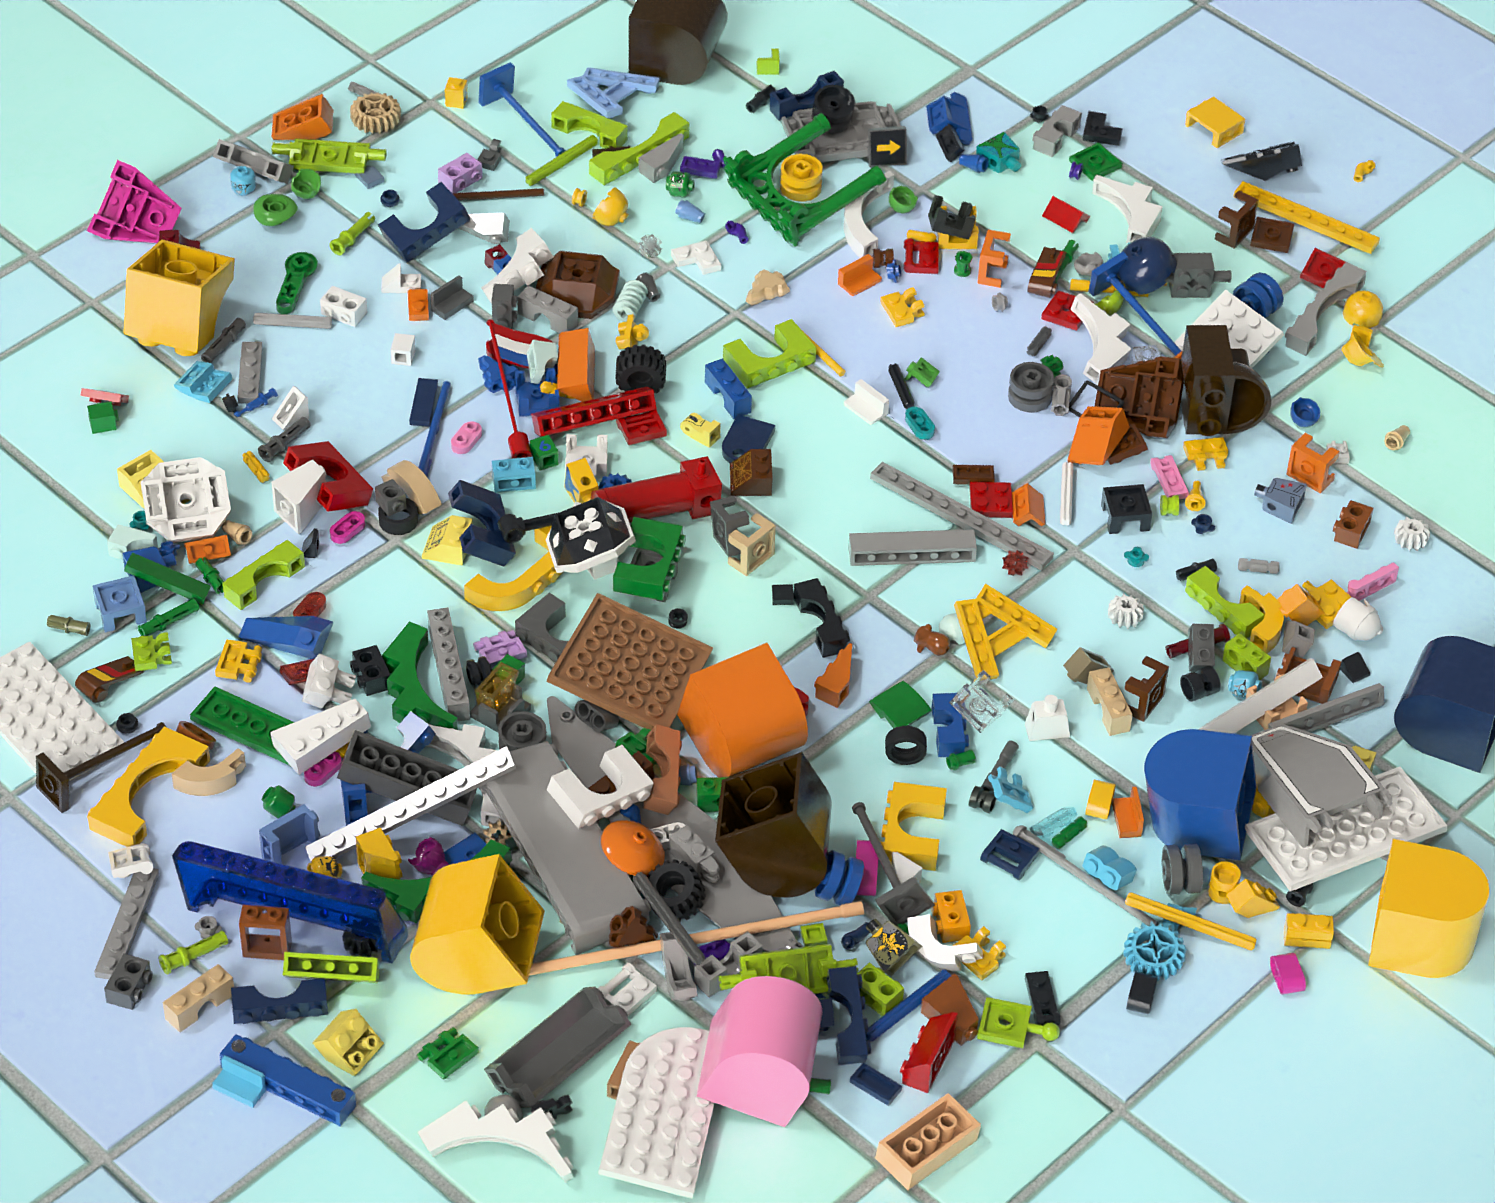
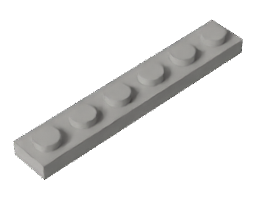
M1378 683L1268 724V729L1285 724L1312 732L1384 705V686Z
M153 868V871L149 874H144L141 871L133 873L95 968L96 978L109 980L122 955L129 953L159 877V869Z

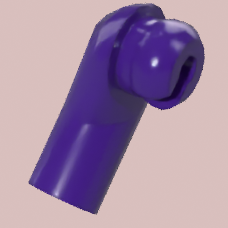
M715 149L712 153V158L714 161L721 162V167L723 168L725 166L723 157H725L724 152L721 149Z
M732 220L726 222L725 228L727 232L737 236L741 244L749 241L745 227L742 224L735 223Z

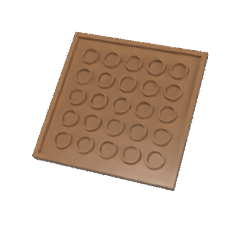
M597 593L549 673L546 682L643 728L652 730L656 724L670 728L677 717L690 674L703 669L712 653L713 647Z

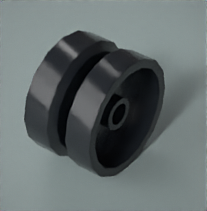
M826 85L820 88L815 94L811 114L812 120H814L813 118L816 115L822 113L831 126V129L825 133L835 134L843 132L850 126L855 107L853 94L840 85Z

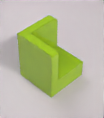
M771 48V58H757V75H779V48Z

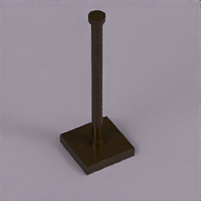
M160 722L155 728L65 772H62L44 752L36 755V788L61 813L69 810V779L152 739L166 725Z

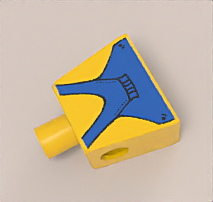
M586 458L566 464L564 488L574 503H584L591 500V492L599 488Z

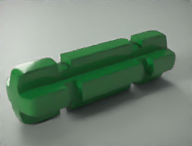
M1082 816L1077 817L1074 822H1071L1061 830L1060 834H1056L1052 838V845L1057 849L1062 848L1065 843H1068L1078 835L1079 831L1081 832L1087 827V820Z

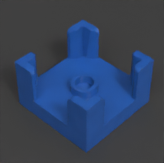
M546 368L545 380L540 381L539 384L531 383V381L525 382V371H515V392L519 417L531 416L532 413L559 407V391L555 390V394L542 393L540 384L543 381L556 383L555 368Z

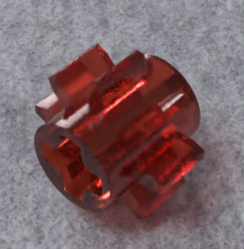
M1009 550L1008 555L1002 558L1004 560L1002 569L1008 570V575L1014 576L1016 573L1022 576V572L1028 569L1027 560L1029 558L1022 556V551L1016 550V552Z

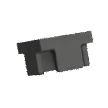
M504 679L502 681V688L497 685L493 688V683L488 681L476 693V706L470 711V717L498 732L502 719L514 712H530L531 704L523 700L522 688L515 683Z

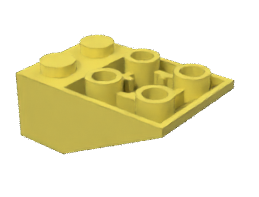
M152 450L117 468L119 486L143 509L141 481L148 476L158 463L164 462ZM184 499L181 501V503L185 504L190 500Z

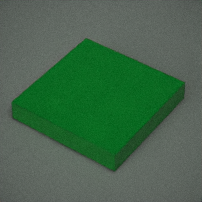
M1099 142L1069 156L1070 163L1074 161L1077 165L1083 164L1082 173L1091 181H1094L1096 175L1104 177L1122 168L1123 164Z

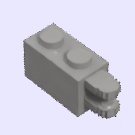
M688 825L669 835L670 853L680 863L681 861L687 862L688 866L694 867L700 879L704 877L709 883H715L720 879L718 873L719 865L715 861V853Z

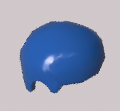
M1300 397L1292 403L1290 417L1298 426L1310 427L1319 420L1320 408L1312 399Z

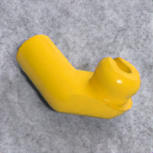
M908 230L907 238L920 242H935L937 239L933 232L927 233L916 230Z

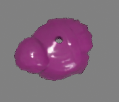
M432 837L424 839L419 843L415 851L416 858H408V862L420 873L431 874L432 876L439 869L449 865L445 861V854L441 843Z

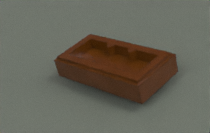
M953 465V484L970 485V482H995L994 465Z

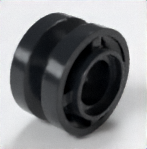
M485 656L478 657L477 662L474 659L466 661L467 677L474 690L481 688L482 683L484 685L488 681L493 683L492 669Z

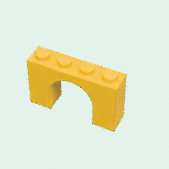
M894 782L893 790H888L887 803L890 804V807L885 808L884 820L888 822L883 824L881 837L885 838V842L880 841L890 863L892 862V852H898L922 867V869L936 871L940 839L912 836L904 832L899 824L903 820L915 816L943 819L947 788Z

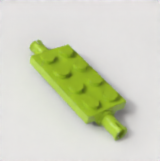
M295 139V142H290V144L272 143V155H289L288 164L294 166L293 170L311 169L314 171L337 173H365L369 160L386 161L387 157L386 149H371L370 143Z
M831 944L739 955V974L719 976V981H721L719 986L721 991L733 989L734 986L746 979L771 976L797 982L814 994L828 992V969L854 967L858 965V961L856 958L836 961L832 955Z

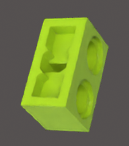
M1239 633L1225 643L1222 661L1235 671L1255 672L1259 680H1261L1269 673L1271 656Z
M869 962L857 973L862 976V988H859L860 996H864L865 1004L881 1016L903 1001L904 987L898 981L887 976L882 969L875 967Z

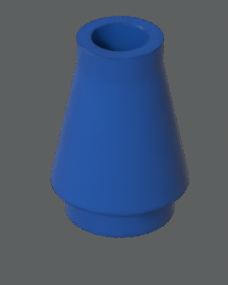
M961 154L959 164L977 173H981L987 170L989 160L984 155Z

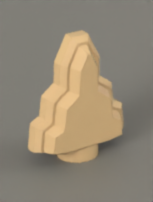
M763 269L755 275V281L752 283V289L747 294L746 302L750 305H756L763 300H771L777 296L782 297L790 292V288L780 272L775 271L771 273Z

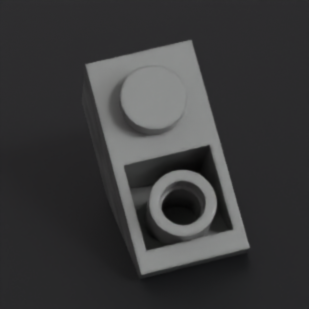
M1287 620L1285 623L1282 652L1289 654L1291 647L1296 648L1295 656L1303 658L1313 645L1315 629L1297 621Z

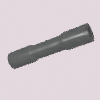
M1007 741L995 766L981 785L984 791H994L988 776L992 774L997 777L998 767L1006 769L1019 749L1016 742Z

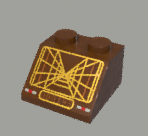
M750 449L730 463L731 496H772L771 449Z

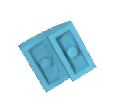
M196 361L174 384V387L192 398L210 403L233 378L230 372L215 370L212 363Z

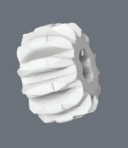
M1406 517L1405 520H1399L1394 530L1396 543L1400 544L1401 548H1408L1409 551L1411 549L1418 551L1419 548H1424L1430 538L1428 524H1424L1423 520H1416L1415 517L1413 519Z
M1123 593L1121 597L1116 595L1110 601L1108 618L1111 619L1112 624H1118L1119 628L1126 626L1128 629L1130 625L1136 627L1143 619V604H1141L1140 598L1134 599L1133 594L1126 596Z

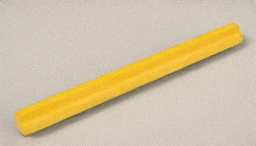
M1129 892L1126 897L1125 904L1248 950H1253L1256 945L1257 939L1239 931Z

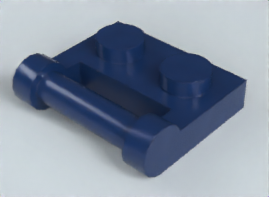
M1001 829L984 849L980 860L985 863L989 862L1013 874V878L1021 880L1025 871L1039 855L1040 848ZM997 852L998 854L1018 863L1019 865L1016 867L1015 865L993 855V853Z

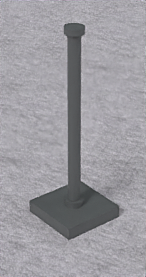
M857 802L852 806V811L858 816L893 887L892 890L876 898L875 901L889 921L895 925L899 923L904 924L908 922V918L920 915L935 906V904L915 876L902 884L900 883L865 812L866 807L864 803Z

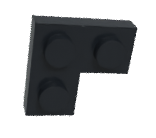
M1088 111L1082 140L1120 146L1123 128L1105 126L1106 113Z

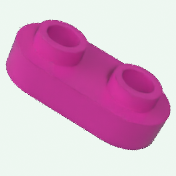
M357 511L347 513L331 526L330 539L338 544L348 542L364 529L365 516Z
M333 752L304 772L305 782L314 787L323 785L340 770L342 764L340 754Z

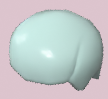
M951 613L944 616L939 623V633L948 636L949 640H954L959 645L964 644L965 640L957 614Z

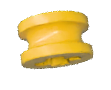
M576 188L572 196V204L576 205L578 203L579 206L583 207L587 199V190L581 191L580 188Z

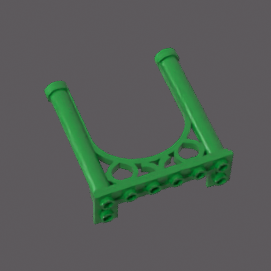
M822 113L816 115L813 118L814 120L764 153L753 156L749 151L743 150L734 159L731 156L728 158L726 156L723 157L725 164L723 168L728 175L727 182L732 189L736 188L741 198L747 199L750 206L754 210L757 209L761 217L765 221L768 220L772 228L776 232L779 231L787 243L790 242L794 247L798 246L799 237L875 186H880L886 182L883 171L878 166H874L830 197L816 203L793 202L778 193L772 181L774 171L779 163L831 129L829 121ZM756 180L766 181V184L762 187H756L753 183ZM768 193L766 199H764L761 195ZM773 207H780V210L777 211Z

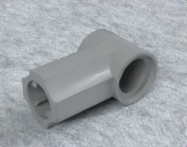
M1058 375L1054 378L1051 412H1054L1056 416H1063L1069 412L1072 380L1067 375Z

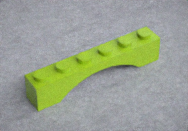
M676 112L660 119L655 133L643 143L625 150L602 152L589 159V175L602 185L614 181L638 167L640 156L680 133L684 135V140L689 138V122Z

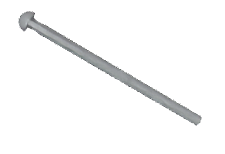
M1019 825L1015 827L1013 835L1040 848L1039 852L1147 926H1150L1152 921L1155 926H1158L1159 922L1143 911L1126 905L1124 898L1103 885L1100 880L1094 879L1065 859L1066 856L1031 833L1027 830L1026 826Z

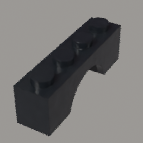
M818 578L795 583L794 601L800 613L812 614L823 622L822 625L816 628L815 640L822 657L838 654L850 642L848 631L842 627L841 617L835 613L833 601L827 597L826 587L821 585Z

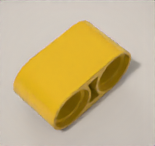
M1094 779L1085 815L1107 820L1116 784Z

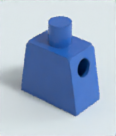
M148 547L122 553L124 568L132 552L168 568L177 565L173 553L161 556L157 547ZM135 576L140 593L157 586Z

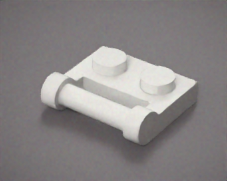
M145 843L108 852L113 878H126L140 871L144 874H149L153 871V863L149 859L150 847ZM139 856L140 860L134 862L133 857Z
M626 963L622 967L621 972L604 986L598 987V989L603 993L604 1000L608 1006L619 1005L629 1016L657 992V985L636 971L631 963ZM625 979H631V981L614 996L609 994L617 986H619Z

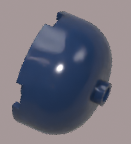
M1142 237L1132 241L1121 251L1128 256V260L1120 267L1118 277L1128 291L1137 292L1138 295L1151 293L1166 284L1165 280L1171 272L1174 273L1176 270L1177 260L1172 250L1164 241L1154 237Z

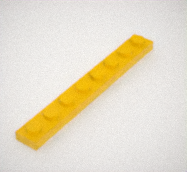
M1242 181L1234 191V195L1239 190L1259 199L1257 207L1369 254L1379 244L1380 237Z

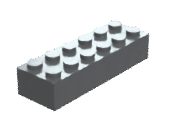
M355 730L347 747L337 779L353 785L365 784L366 790L397 801L459 769ZM477 788L428 813L463 826L471 810Z

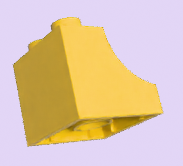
M160 240L127 268L124 334L138 338V342L144 346L153 347L163 344L174 347L175 352L182 356L198 354L214 338L218 312L224 295L234 278L235 258Z

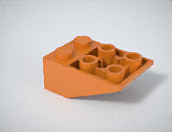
M1088 406L1078 420L1067 460L1068 463L1104 465L1130 428L1124 409Z

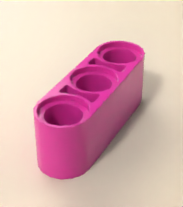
M857 840L856 858L864 862V871L856 895L876 897L878 857L870 840Z

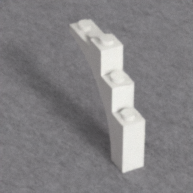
M464 724L461 731L429 725L436 734L427 747L450 755L464 767L497 751L484 748L486 743L484 727ZM481 789L483 797L481 825L489 827V821L494 824L497 823L498 819H500L503 825L504 822L488 794L484 793Z
M464 1101L417 1132L432 1157L450 1148L467 1143L501 1142L524 1148L539 1156L555 1169L565 1183L574 1178L571 1172L574 1169L567 1156L561 1157L558 1152L561 1147L554 1136L551 1137L556 1133L553 1127L556 1122L549 1111L544 1113L541 1108L516 1123L519 1120L512 1108L507 1110L504 1104L482 1117L475 1105L470 1107L468 1102Z

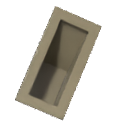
M1079 647L1063 665L1068 671L1067 676L1072 681H1079L1084 684L1088 683L1089 671L1109 667L1111 672H1114L1103 656Z

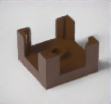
M1239 190L1235 193L1234 197L1245 202L1237 212L1223 206L1218 214L1219 219L1230 223V236L1227 237L1218 232L1215 234L1216 241L1233 249L1254 229L1259 200Z
M1148 656L1143 659L1142 664L1156 670L1150 679L1143 678L1138 680L1131 676L1125 682V690L1140 697L1138 709L1129 704L1128 706L1132 712V717L1142 722H1145L1164 697L1169 666Z

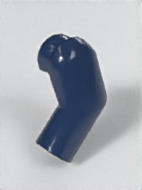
M865 922L858 929L843 935L841 943L844 949H853L856 944L870 934L866 928L868 922Z

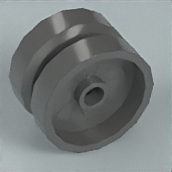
M1024 362L1012 369L1008 389V399L1012 406L1028 413L1045 410L1052 400L1053 372L1047 366L1036 362Z
M526 711L507 715L501 720L498 727L499 750L507 746L512 751L546 742L545 722L538 715Z
M1184 844L1181 851L1177 845H1164L1161 865L1166 893L1168 895L1180 894L1183 887L1188 894L1200 893L1203 885V865L1198 844Z

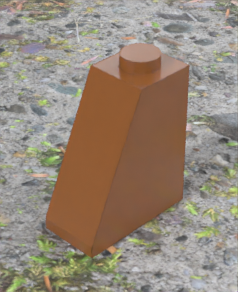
M954 973L922 998L921 1013L928 1019L950 1012L958 1013L955 1041L962 1046L968 1040H973L978 1034L979 1018L959 977Z

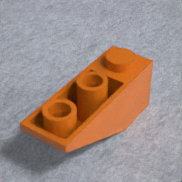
M851 643L845 649L839 651L836 660L828 664L825 673L819 676L814 684L816 688L815 698L836 708L849 695Z

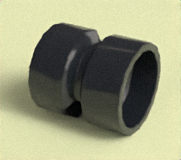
M1212 666L1201 668L1197 672L1187 673L1180 678L1182 692L1186 699L1191 702L1203 698L1204 695L1215 694L1221 688L1219 676Z

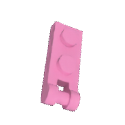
M1172 455L1164 456L1163 459L1158 457L1151 458V468L1155 471L1167 497L1178 495L1179 500L1186 499L1189 492Z
M1393 562L1387 566H1382L1370 575H1365L1360 580H1350L1347 593L1360 601L1396 582L1399 567Z

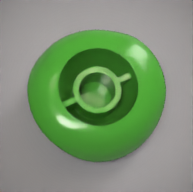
M282 194L263 195L255 201L253 206L256 220L265 226L280 225L291 218L298 210L297 204L290 197Z

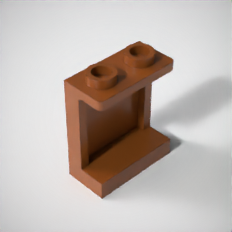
M1291 647L1289 654H1284L1281 664L1283 668L1278 669L1276 677L1288 673L1307 660L1296 657V648ZM1333 659L1330 667L1316 663L1323 678L1295 696H1303L1305 699L1321 704L1328 702L1338 679L1342 661Z

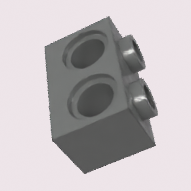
M1192 623L1188 629L1189 672H1197L1201 668L1215 666L1214 624Z
M124 953L104 988L106 1003L132 1010L136 1002H140L146 984H150L153 972L150 968V961Z

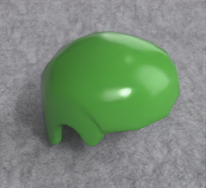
M300 169L291 181L292 192L297 197L303 199L315 197L321 187L320 175L311 169Z
M898 186L892 188L888 202L892 209L904 214L909 213L915 208L918 197L908 187Z

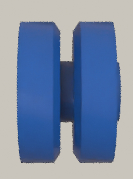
M1265 273L1253 274L1233 291L1235 297L1265 319L1283 305L1284 298L1279 284Z
M831 850L828 853L826 875L823 881L815 888V896L826 901L833 898L834 903L837 905L852 903L861 884L864 862L854 857H849L845 860L843 853Z

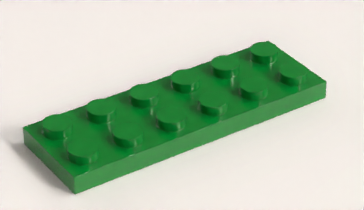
M216 686L213 687L190 714L191 721L289 765L274 748L270 732L295 722Z

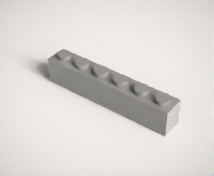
M974 530L849 533L848 550L850 566L962 563L976 561L977 545Z

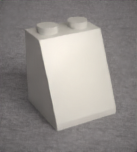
M314 460L271 482L274 511L297 534L303 532L322 507L317 501L321 484L326 482V471Z

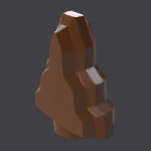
M634 906L626 907L621 915L614 916L610 922L609 945L612 947L655 941L659 936L654 927L647 924V918L642 916V911Z

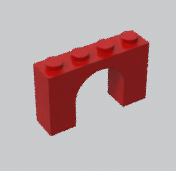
M329 441L288 446L283 464L290 471L314 460L325 469L326 475L337 480L323 482L317 497V501L328 512L368 506L373 488Z

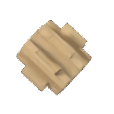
M500 819L494 824L489 821V828L483 830V834L487 835L486 844L492 839L506 845L505 840L511 838V834L507 832L506 825H502ZM497 830H500L501 834L495 838L494 834Z

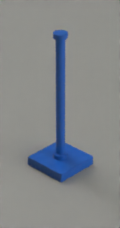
M511 62L481 75L478 103L482 107L504 97L555 152L556 157L566 151L547 134L511 95L514 89L515 66Z
M1124 252L1092 270L1088 292L1093 297L1113 285L1175 356L1181 352V349L1120 282L1118 271L1124 262L1128 260V256Z

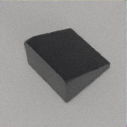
M314 528L303 542L302 551L305 558L317 557L319 548V530L317 528Z
M1359 652L1342 659L1340 670L1352 683L1370 676V671Z

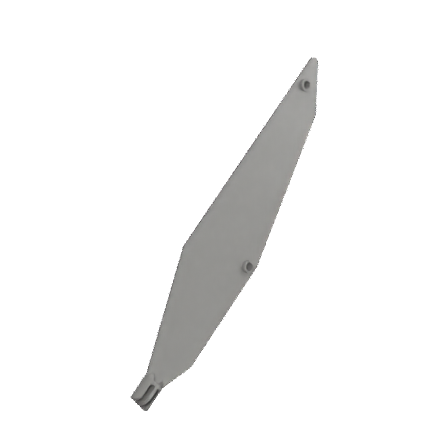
M550 696L547 698V708L552 744L555 745L560 756L586 788H589L606 775L600 768L604 753L614 749L616 743L603 733L597 732L576 716L571 708L558 698ZM678 792L680 796L679 804L669 815L644 809V801L634 803L640 809L642 825L653 829L672 823H683L688 825L715 853V861L719 865L718 873L720 879L715 883H709L704 877L701 878L706 896L705 900H701L703 903L702 908H697V910L720 928L783 917L771 896L755 891L740 878L715 842L717 822ZM619 810L607 818L610 823L618 820L630 821ZM670 848L664 849V861L668 860L669 863H672L673 859L677 860L670 853ZM674 885L671 889L679 895L685 885ZM789 927L751 934L763 945V951L766 952L804 947L796 940Z

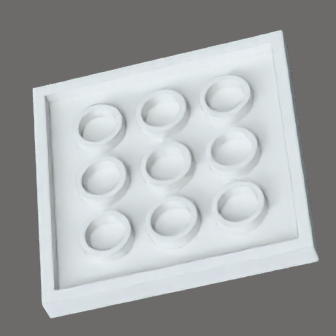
M1227 290L1191 324L1227 325L1231 349H1245L1251 368L1284 336L1283 331ZM1185 332L1174 342L1181 351H1183Z

